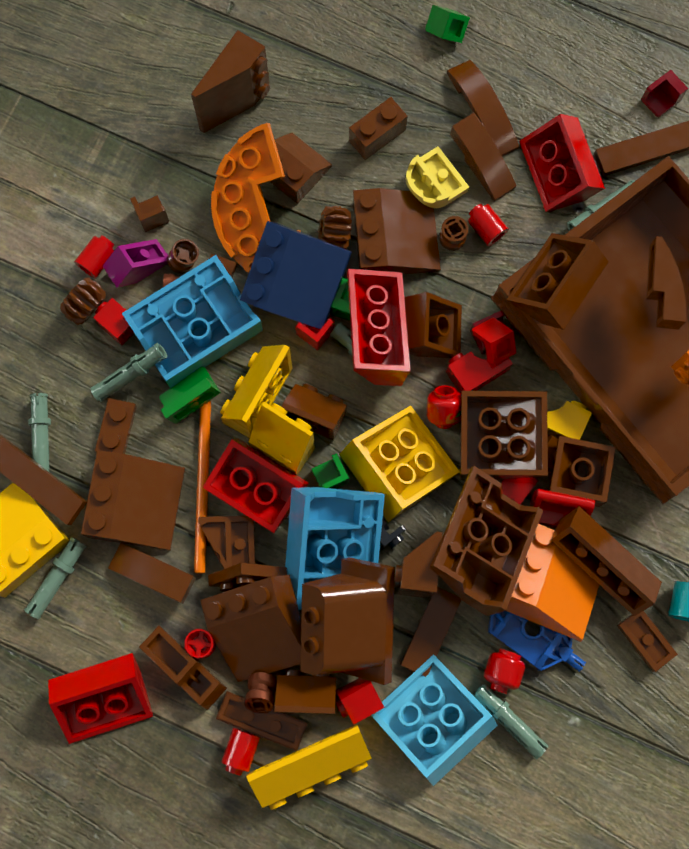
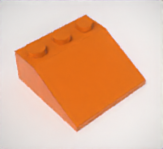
M538 524L506 611L581 642L584 638L599 584L551 541L555 530Z

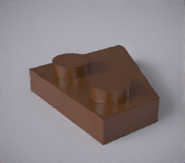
M248 516L198 517V523L223 569L239 563L255 564L254 520Z
M239 563L208 575L209 586L220 587V591L226 592L269 577L287 575V567Z

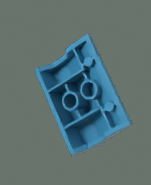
M217 255L122 313L145 351L156 343L165 349L167 358L155 366L169 388H172L201 366H208L263 331L261 320L252 312L247 303L240 300L241 294L234 280Z
M320 487L291 489L285 567H287V575H290L299 610L302 609V584L340 574L341 559L350 557L378 563L385 494Z

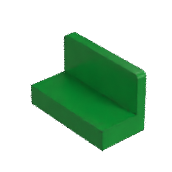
M201 366L159 396L164 405L161 411L166 419L177 424L221 392L207 369Z

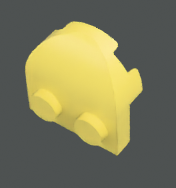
M438 146L422 157L417 155L409 164L405 178L406 184L412 194L428 207H444L469 190L467 183Z

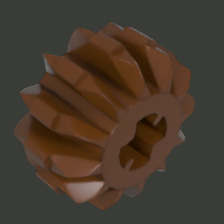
M326 206L319 220L318 239L346 249L349 246L352 230L350 211L346 208H341V206Z
M89 277L84 278L63 300L60 306L61 312L71 322L73 321L77 325L83 324L102 304L106 292L96 281L91 280Z

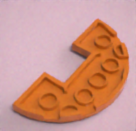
M270 123L262 124L248 131L237 140L238 142L229 153L225 154L216 172L217 177L214 191L211 194L212 218L217 235L229 256L234 258L248 273L266 223L270 221L260 185L285 177Z

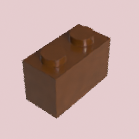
M390 97L349 127V142L366 160L406 130L408 116Z

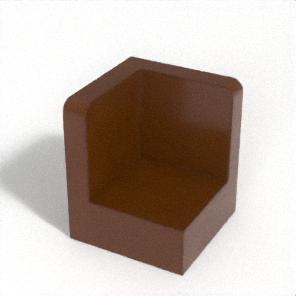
M158 195L141 203L137 202L135 196L130 198L145 232L169 222L165 208L162 206Z

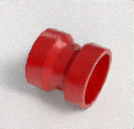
M203 629L191 631L184 641L187 653L199 659L211 656L216 648V643L210 632Z

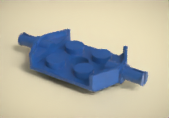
M508 611L490 615L488 633L495 636L535 666L538 671H542L561 661L567 662L578 672L582 670L583 667L581 666H585L586 661L573 653L574 650L571 649L573 638L539 625L540 632L538 635L530 636L525 631L527 619Z

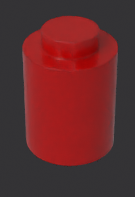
M478 204L469 212L470 218L468 223L488 247L498 242L509 231V228L489 204L484 206Z
M101 235L100 238L93 236L74 263L83 272L96 279L104 269V263L114 252L113 247L115 245L105 236Z
M233 728L221 763L226 765L225 771L242 776L243 771L249 772L260 736Z

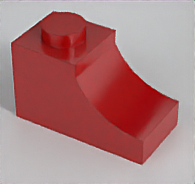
M470 351L466 355L459 353L448 361L450 365H448L446 373L461 394L462 391H478L508 372L513 363L507 358L493 365L487 359L474 356L472 351Z

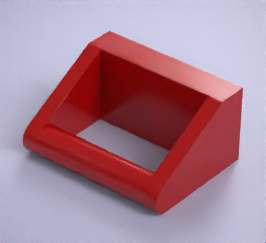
M538 488L531 496L530 506L539 507L543 510L538 524L557 527L559 520L578 506L591 516L595 500Z

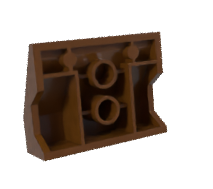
M471 467L431 568L463 602L484 615L490 616L506 611L543 510L539 507L522 506L503 494L502 483L477 467Z

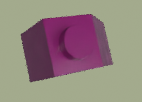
M157 239L126 244L115 249L104 263L103 268L116 288L136 284L168 264V255Z

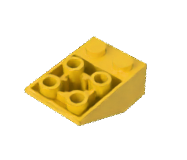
M263 402L249 439V445L298 475L315 449L314 435L310 431L312 427L299 418L294 421L286 416L287 411L278 404L272 403L270 406Z

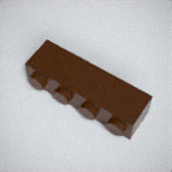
M580 506L559 520L551 541L633 616L655 604L662 582Z

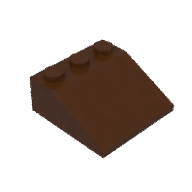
M237 30L191 93L199 129L203 133L254 107L260 98L264 99L270 90L265 46Z
M385 188L353 190V211L360 270L400 272L402 275L441 271L434 208L421 203L411 191Z
M462 391L460 480L467 479L469 471L473 466L495 480L547 477V392Z
M97 450L81 534L91 539L171 551L185 467L127 454Z
M290 575L269 577L200 600L207 629L238 682L249 679V676L256 672L272 673L301 664V617Z

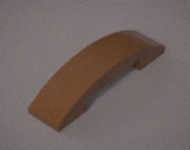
M468 60L447 70V74L458 94H463L472 112L476 114L500 154L504 156L519 149L516 135L507 114L493 88L479 68L471 60Z

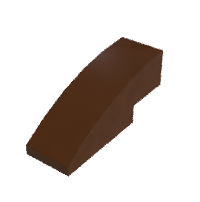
M475 113L452 126L450 136L465 155L464 161L494 202L516 188L517 185L502 155Z
M656 236L649 246L646 299L658 300L657 328L679 330L686 323L684 287L678 266L663 237Z
M120 543L108 569L184 604L196 579L182 570L123 543Z
M159 625L139 646L177 685L182 687L206 710L227 689L195 657L190 656L186 649Z

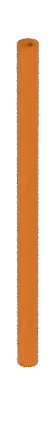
M211 400L200 407L194 573L200 574L205 573L206 536L198 523V517H207L208 491L202 487L209 477Z

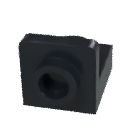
M382 519L380 540L382 550L387 546L393 549L405 539L402 536L406 531L403 525L389 535L387 531L390 528Z

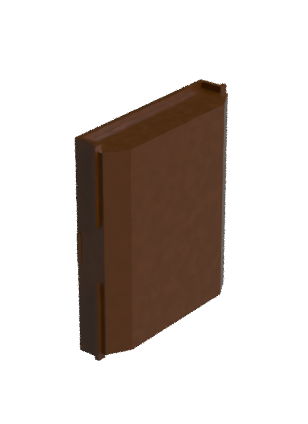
M669 156L565 234V236L593 240L609 262L564 330L541 324L507 301V298L534 258L499 284L496 293L490 298L500 311H503L505 317L551 371H556L587 409L592 412V415L601 424L600 430L616 447L662 504L677 496L689 486V385L680 382L671 368L689 350V178ZM656 236L663 237L678 266L684 287L686 323L679 330L657 328L658 300L646 299L649 246Z

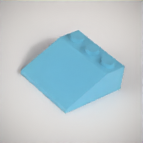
M434 654L382 701L385 708L371 715L433 786L498 726L493 716ZM432 666L429 674L426 677L422 674Z

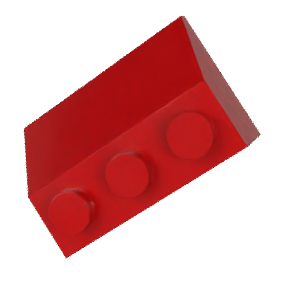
M559 114L519 141L546 212L583 202L605 189L578 117Z
M231 439L202 488L275 533L290 513L291 489L305 488L309 483L242 440Z
M133 653L48 680L49 705L69 744L153 717L142 673Z

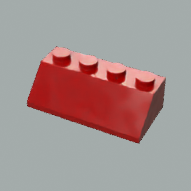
M348 269L353 370L374 385L402 386L410 373L402 273Z

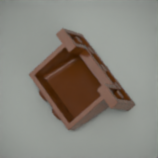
M348 557L341 559L340 574L302 584L301 672L311 675L341 672L382 685L392 682L395 567Z

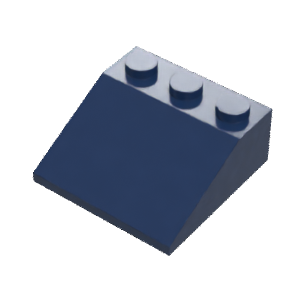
M267 221L240 300L265 311L321 329L328 319L331 306L352 252L279 223Z

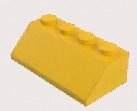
M356 724L251 771L246 777L261 807L264 808L269 805L270 810L286 804L285 798L296 793L299 798L314 791L312 785L321 781L328 785L341 779L339 773L351 769V772L354 773L368 766L366 761L372 758Z

